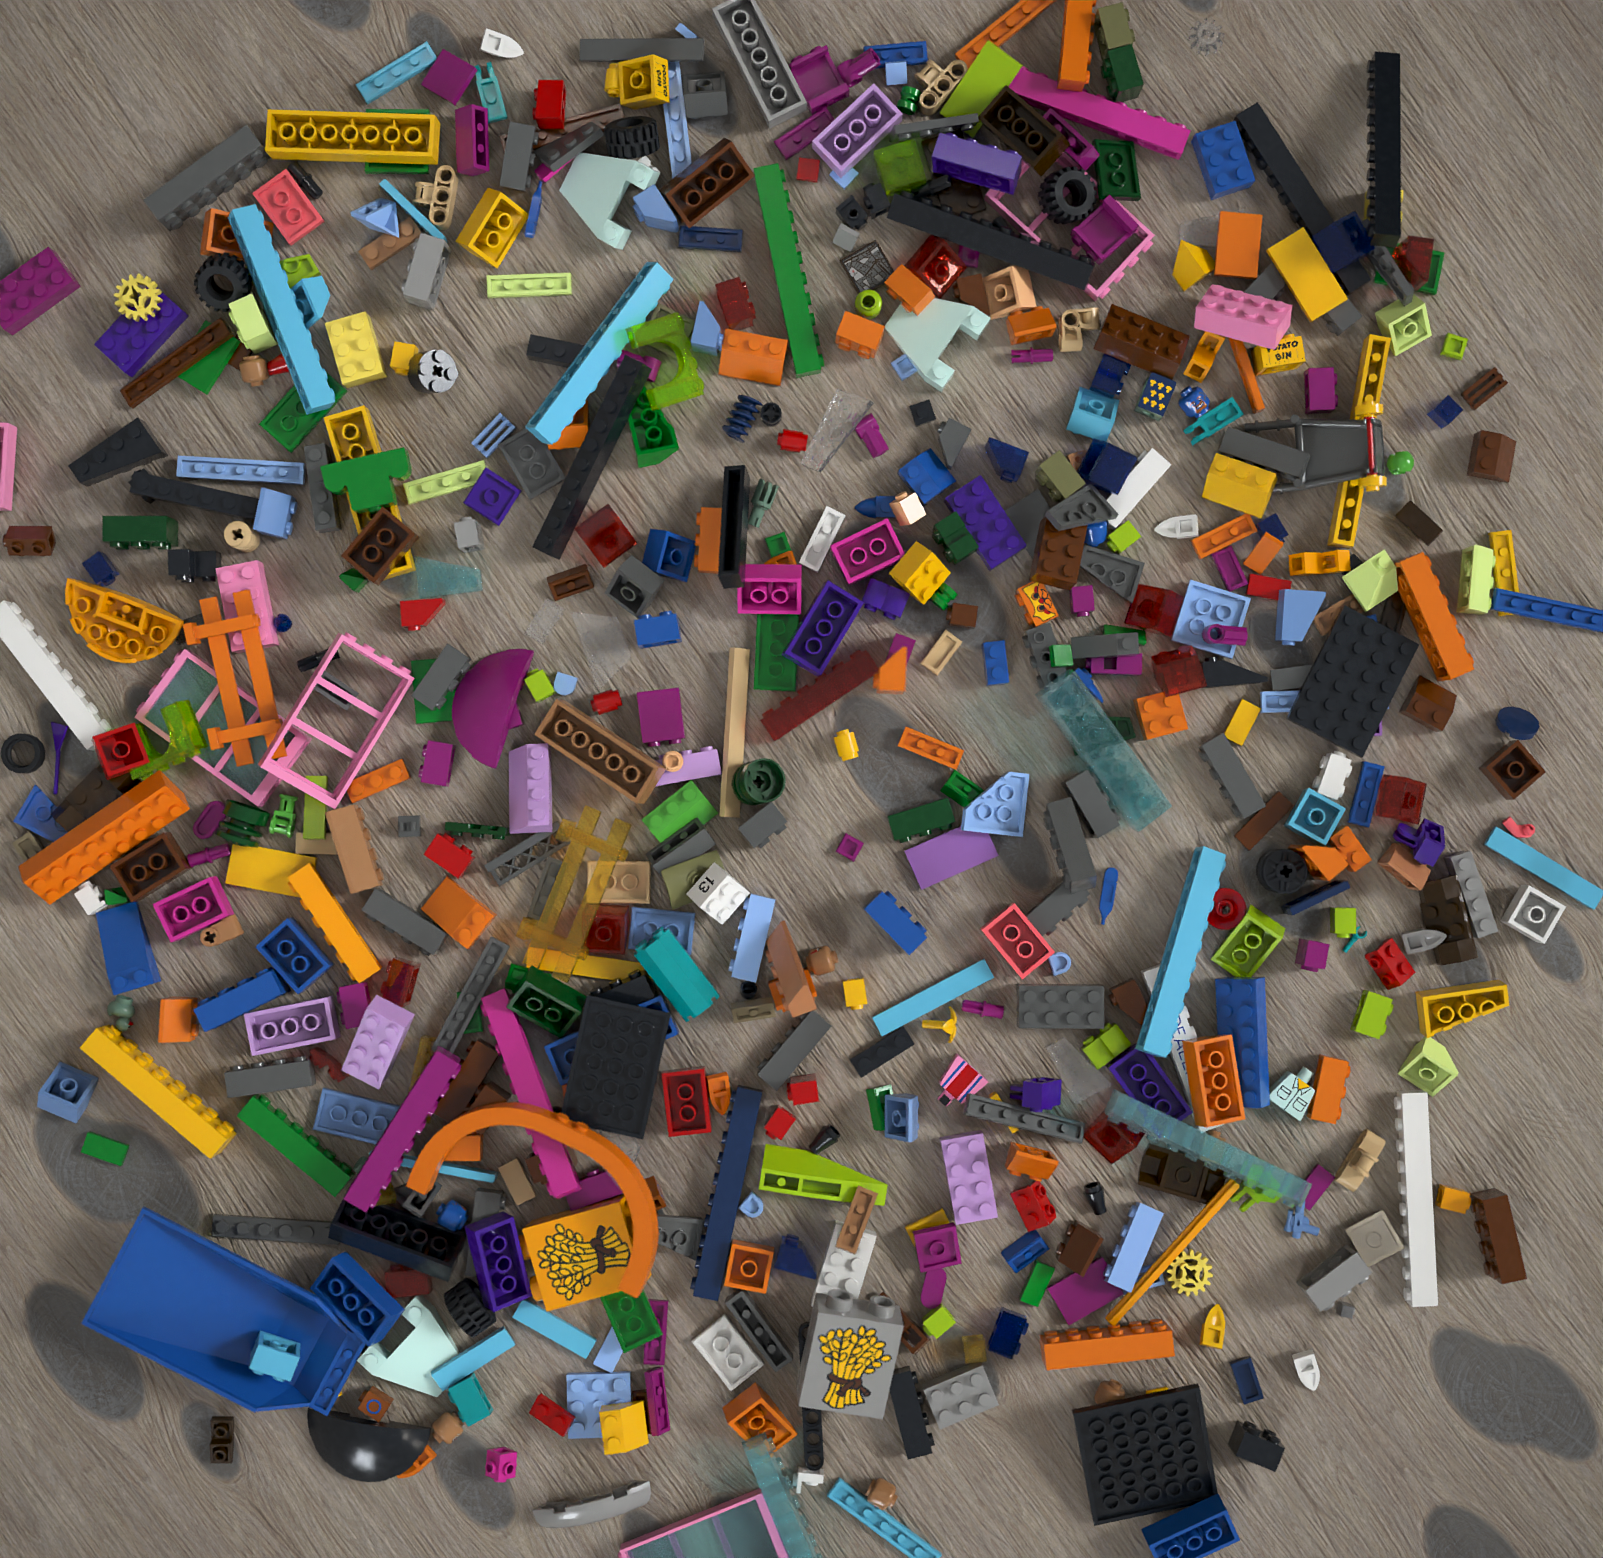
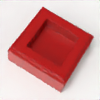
M799 157L797 180L817 183L820 160Z

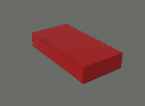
M1249 574L1245 595L1278 601L1279 590L1291 589L1292 581Z

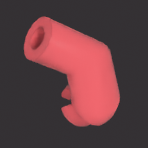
M1511 817L1506 818L1502 822L1515 838H1529L1535 833V827L1532 824L1517 825Z

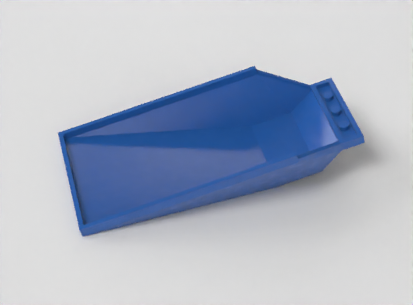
M143 1207L81 1323L254 1413L310 1407L328 1416L366 1345L317 1295L146 1207ZM260 1330L301 1343L300 1359L291 1381H277L271 1375L265 1373L264 1375L254 1373L252 1369H249L250 1354Z

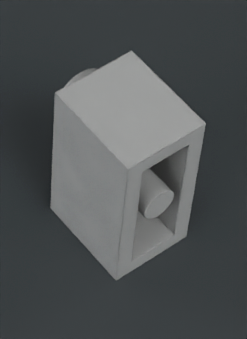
M471 517L460 518L459 522L454 523L457 544L461 551L468 553L485 549L480 523L475 519H471Z

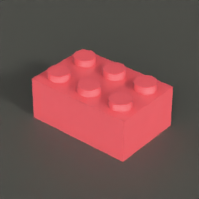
M1013 902L980 928L1022 980L1055 953Z

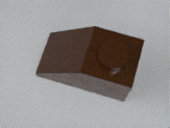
M981 273L957 278L955 286H952L954 298H958L961 304L974 306L990 317Z

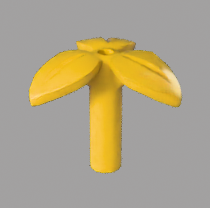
M948 1006L950 1009V1019L947 1021L923 1020L922 1028L942 1029L950 1034L947 1043H951L957 1031V1017L953 1008Z

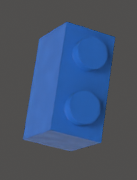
M1005 640L981 644L986 686L1008 684L1009 674Z

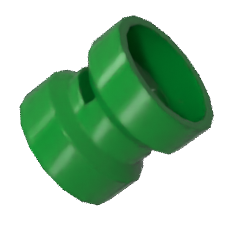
M903 86L900 92L901 99L897 101L896 107L904 114L915 115L917 110L916 104L920 101L922 93L913 87Z
M943 582L929 600L939 609L945 611L948 603L954 600L958 594Z

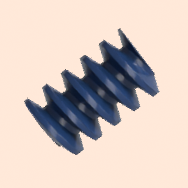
M738 395L737 399L741 403H734L733 406L736 410H730V415L733 418H726V422L729 425H723L722 429L731 438L744 443L745 441L741 438V435L748 436L744 429L752 428L748 421L756 420L752 413H760L756 405L763 406V404L752 397Z

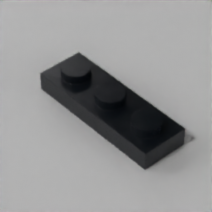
M904 1026L852 1057L850 1061L862 1078L915 1044Z

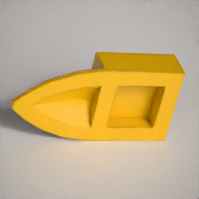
M1216 1304L1209 1311L1205 1323L1202 1324L1199 1345L1220 1350L1223 1348L1225 1318L1220 1305Z

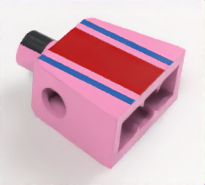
M956 1053L939 1080V1084L945 1090L937 1099L946 1107L954 1098L963 1104L968 1093L975 1094L988 1081Z

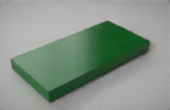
M328 373L327 383L335 393V403L331 408L307 415L294 385L259 423L262 428L290 453L301 444L348 392Z
M757 614L754 690L796 692L797 664L781 654L799 626V614Z

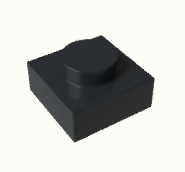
M929 399L909 406L916 427L936 421Z

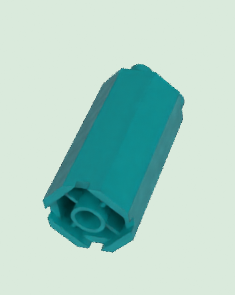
M661 926L652 933L653 936L650 940L646 941L644 939L635 946L636 952L634 956L685 1022L690 1021V1015L692 1018L700 1015L713 1004L711 999L713 997L718 999L720 994L668 927L664 929Z

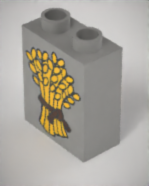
M831 1289L828 1291V1294L816 1293L796 1383L798 1407L883 1419L904 1327L900 1306L896 1305L892 1299L880 1295L872 1296L870 1301L853 1299L851 1293L842 1289Z

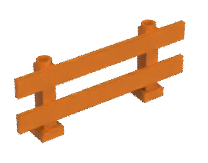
M250 589L233 593L238 617L222 620L217 596L199 600L204 620L203 625L197 626V623L193 622L183 624L187 645L201 644L200 639L208 638L228 729L222 731L220 727L206 729L211 750L225 748L224 743L231 742L237 767L254 763L249 738L264 735L268 748L283 724L282 718L278 716L258 627L261 626V621L258 613H255ZM236 631H241L261 718V722L250 725L245 724L225 635ZM284 738L271 759L287 756Z

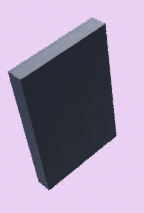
M1336 879L1282 905L1281 909L1284 914L1295 915L1351 887L1348 881Z

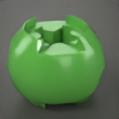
M1408 451L1396 452L1394 455L1390 454L1387 459L1388 470L1393 475L1404 474L1406 471L1411 472L1414 466L1413 456Z

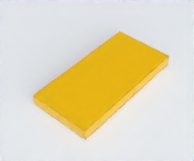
M1304 227L1266 250L1310 323L1348 300Z
M233 844L225 883L301 898L298 892L294 893L288 885L290 880L287 877L311 862L316 868L317 857L260 846L255 848Z

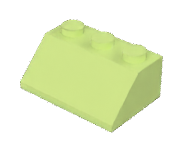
M1473 545L1462 550L1456 612L1482 615L1490 610L1492 599L1489 597L1494 583L1491 572L1496 561L1493 549Z

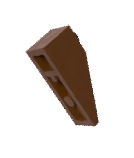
M1130 978L1109 988L1111 994L1108 996L1112 1005L1118 1006L1120 1010L1142 1025L1148 1005L1135 979Z

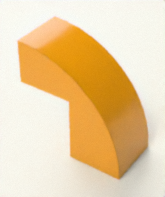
M1204 331L1183 374L1202 383L1226 337Z
M1334 550L1322 553L1303 552L1288 555L1290 576L1322 575L1351 571L1349 550Z

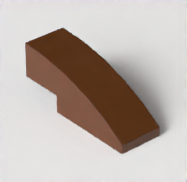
M885 1292L880 1294V1296L890 1298ZM900 1308L904 1324L900 1341L912 1354H917L931 1339Z

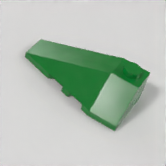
M644 386L627 420L638 468L660 464L679 449L674 428L668 423L663 412L657 407L652 396Z

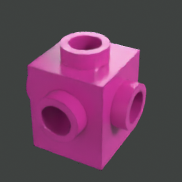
M506 1447L488 1449L485 1475L499 1483L506 1482V1479L515 1478L517 1452Z

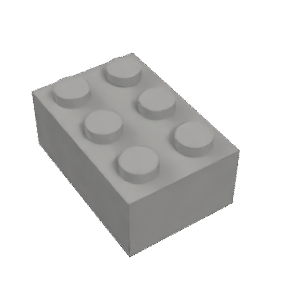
M420 233L419 239L416 238L413 245L414 257L408 262L407 271H409L407 279L403 280L401 291L410 304L434 311L451 249L445 240Z
M1346 1244L1296 1283L1310 1302L1322 1311L1330 1309L1338 1298L1349 1295L1352 1288L1357 1284L1360 1285L1366 1282L1372 1272L1359 1254Z
M981 1359L922 1384L939 1429L999 1405Z

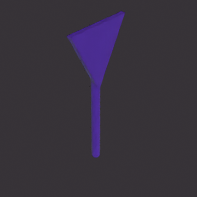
M51 722L56 751L53 794L57 795L60 749L68 726Z

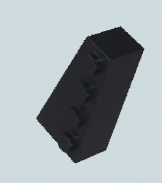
M137 417L69 464L68 467L79 483L88 487L112 478L114 475L152 463V461L159 458L168 457V454L145 421Z

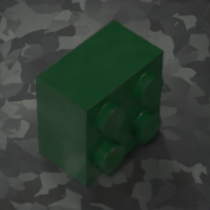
M1129 44L1107 51L1102 66H1100L1102 78H1106L1108 84L1106 86L1108 98H1112L1113 102H1125L1138 98L1144 83L1133 45Z

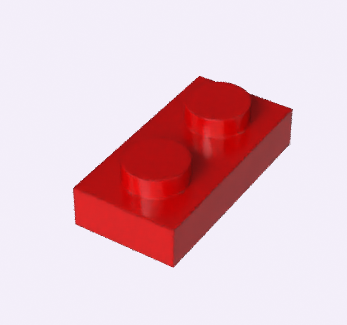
M542 1393L538 1395L529 1412L530 1415L562 1437L567 1434L575 1419L574 1415Z

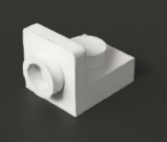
M798 1466V1473L793 1474L792 1486H796V1493H801L802 1481L811 1486H816L818 1483L823 1484L824 1469L811 1471L807 1467Z

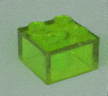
M915 139L874 150V163L887 197L893 196L898 191H909L926 184L927 178Z

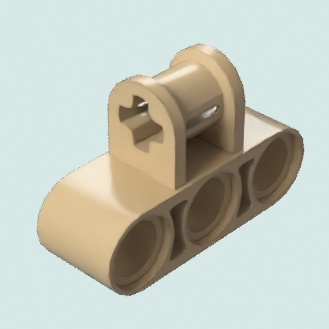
M929 59L926 62L927 65L920 72L914 74L918 83L925 88L919 101V108L922 114L926 116L935 114L950 98L967 72L968 68L964 61L954 60L943 70L934 61ZM954 70H961L963 74L956 76L952 72ZM940 85H946L948 86V90L941 91L938 89V87ZM926 100H932L934 104L932 106H926L924 102Z
M442 165L436 171L434 183L415 182L417 189L412 204L430 209L429 219L438 230L445 231L452 223L458 176L452 167ZM452 174L450 180L443 181L444 175ZM447 194L448 199L440 202L439 198L441 195ZM439 215H445L442 222H436V218Z
M1365 1129L1336 1172L1334 1181L1352 1192L1356 1191L1365 1176L1369 1177L1368 1172L1373 1164L1379 1161L1377 1157L1386 1141L1369 1129Z

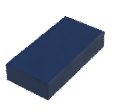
M1247 1356L1229 1362L1242 1403L1245 1405L1263 1399L1264 1396L1251 1357Z

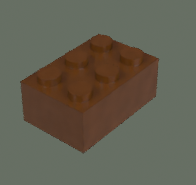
M382 506L341 556L370 581L379 586L419 539V536Z
M1045 516L1039 524L1029 580L1067 591L1077 584L1088 525L1058 531Z
M163 832L109 866L131 902L141 901L193 868L189 865L188 859L171 832Z

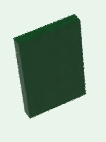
M1094 139L1092 146L1100 154L1094 161L1099 200H1104L1111 195L1114 200L1139 201L1141 199L1134 142Z

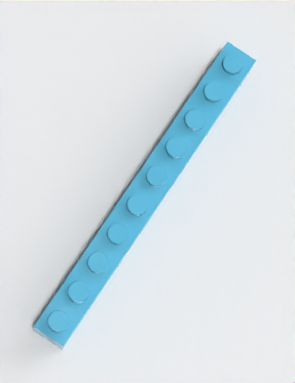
M256 204L233 209L228 216L229 223L305 412L308 415L329 409L335 403V393L327 383V373L324 368H321L319 353L317 349L313 348L311 333L305 328L303 323V313L297 308L294 291L290 290L288 286L287 274L280 266V257L277 250H274L272 246L270 232L264 226L263 214L261 211H258Z
M657 262L645 263L525 427L542 443L553 444L559 440L563 429L573 421L574 414L584 406L585 399L597 388L599 380L609 372L610 365L622 354L621 350L633 339L638 327L645 323L646 316L656 308L660 297L669 290L670 284L674 279Z
M1205 846L1195 847L1139 1034L1136 1050L1156 1057L1166 1058L1172 1049L1171 1040L1178 1028V1016L1184 1008L1183 999L1185 993L1190 988L1189 979L1196 967V955L1202 947V935L1208 927L1207 918L1214 906V894L1220 886V874L1226 866V854Z

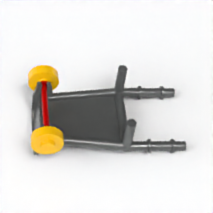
M1364 401L1362 405L1355 406V416L1364 417L1362 420L1304 419L1294 414L1287 420L1277 418L1276 421L1258 422V420H1255V423H1245V432L1256 431V433H1259L1261 430L1277 429V431H1280L1282 428L1295 427L1296 449L1307 452L1311 456L1302 480L1295 479L1294 483H1283L1281 481L1280 484L1275 485L1272 493L1280 492V494H1283V492L1306 490L1358 479V488H1366V492L1379 491V487L1387 486L1383 427L1381 420L1375 418V416L1383 414V404H1375V401Z

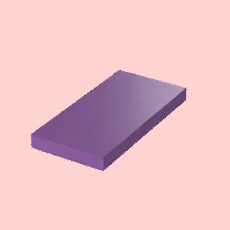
M961 826L904 851L921 890L999 856L989 833L961 830Z

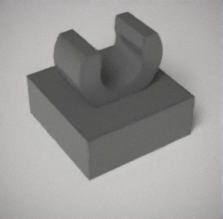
M398 816L399 837L421 836V816Z

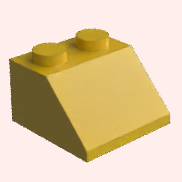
M643 1400L601 1406L599 1416L605 1455L624 1453L649 1444Z

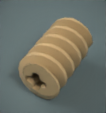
M234 521L225 528L224 538L230 546L245 553L252 552L259 546L260 535L250 525L241 521Z

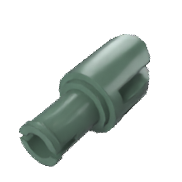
M759 479L751 500L753 509L748 519L749 525L757 528L760 527L765 510L771 509L779 488L778 485L772 486V483L768 481L765 483V480Z

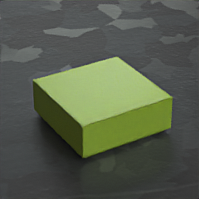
M1447 333L1440 354L1461 360L1468 339Z

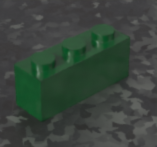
M948 798L887 816L894 841L899 840V843L912 840L911 836L918 833L920 837L932 834L931 829L939 827L940 831L951 828V823L956 822Z

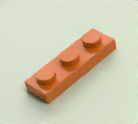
M1244 514L1191 540V543L1199 559H1202L1258 530L1251 516Z
M905 727L898 743V747L954 770H957L964 750L909 727Z
M400 759L354 779L348 787L347 793L351 802L356 803L411 779L404 760Z

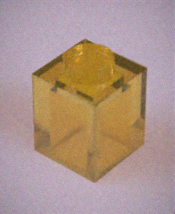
M983 1334L962 1336L965 1363L986 1362Z

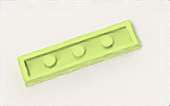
M571 273L487 275L488 298L572 295Z
M482 460L403 483L409 505L473 487L486 467L485 461Z

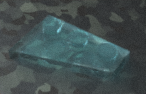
M414 556L419 598L483 591L480 569Z

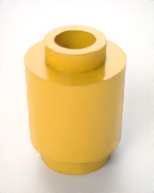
M611 63L609 68L606 69L604 91L611 97H620L618 63Z
M848 729L836 732L837 737H834V742L842 761L859 757L857 753L859 749L854 732L849 733Z

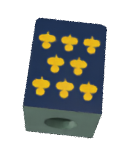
M1152 372L1146 379L1134 411L1160 421L1171 399L1176 382Z

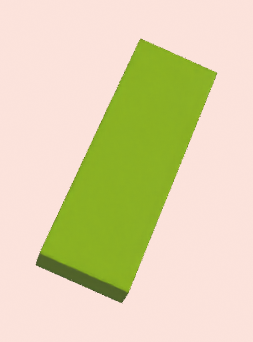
M306 776V779L328 791V776ZM305 793L303 839L326 840L325 812H327V805Z

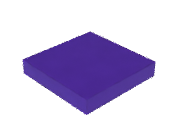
M485 467L463 503L499 526L522 490Z

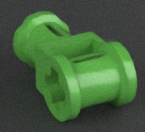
M280 793L279 809L274 810L269 833L285 834L291 838L296 824V814L293 813L298 797Z

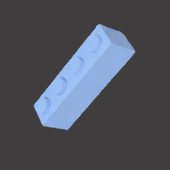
M752 893L750 898H745L743 909L747 910L745 918L740 919L738 930H741L742 933L740 939L736 938L733 951H737L735 959H731L728 970L732 972L731 977L756 983L776 899Z
M1136 1202L1135 1205L1131 1206L1128 1212L1130 1217L1128 1224H1124L1120 1232L1121 1241L1119 1245L1116 1244L1111 1254L1114 1258L1111 1265L1107 1264L1104 1270V1281L1130 1293L1132 1292L1164 1213L1140 1202Z

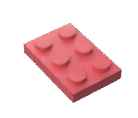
M287 169L252 193L290 246L325 222Z

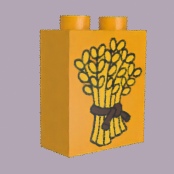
M624 1194L573 1211L566 1210L534 1219L522 1229L523 1235H519L518 1238L524 1261L531 1259L535 1275L530 1277L531 1293L535 1301L543 1300L546 1312L621 1291L618 1289V1286L631 1256L634 1235L631 1211Z

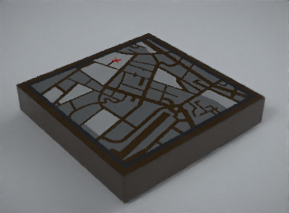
M877 240L872 241L839 261L857 294L863 290L870 289L874 291L883 286L884 282L894 272Z

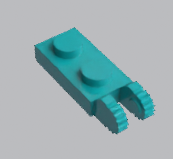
M492 62L487 63L486 67L490 77L482 79V71L479 65L474 66L478 70L476 72V83L482 106L488 108V124L508 119Z
M1231 397L1198 418L1195 423L1183 431L1185 434H1189L1200 426L1204 433L1199 436L1197 435L1190 441L1194 445L1240 418L1244 413L1235 399Z

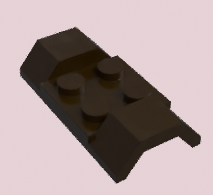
M100 764L50 815L69 832L142 781L131 772L107 780Z
M1452 875L1426 881L1421 891L1418 890L1426 930H1437L1447 935L1441 944L1433 948L1437 965L1460 963L1478 958L1458 876Z
M1149 1143L1142 1157L1137 1184L1207 1205L1224 1186L1231 1167Z

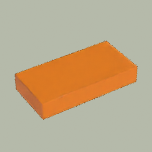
M1265 532L1243 564L1261 575L1282 548L1284 542Z

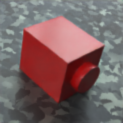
M778 1105L764 1125L765 1133L774 1140L776 1138L782 1140L796 1120V1116Z

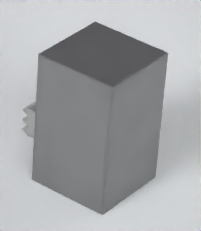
M1338 1301L1336 1313L1341 1317L1352 1319L1355 1308L1350 1303Z

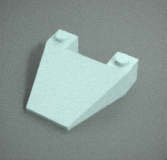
M581 152L575 157L559 191L598 239L614 248L623 250L632 230L612 220L630 183L646 190L656 183L660 173L635 160Z
M934 298L918 316L913 311L908 313L900 303L885 325V330L900 350L906 354L922 379L942 392L955 370L939 360V357L959 329L977 341L991 318L974 306Z
M418 1293L408 1303L402 1313L415 1326V1329L392 1353L378 1342L368 1347L357 1361L374 1376L438 1397L443 1391L431 1376V1371L454 1358L460 1352L435 1306L421 1293Z

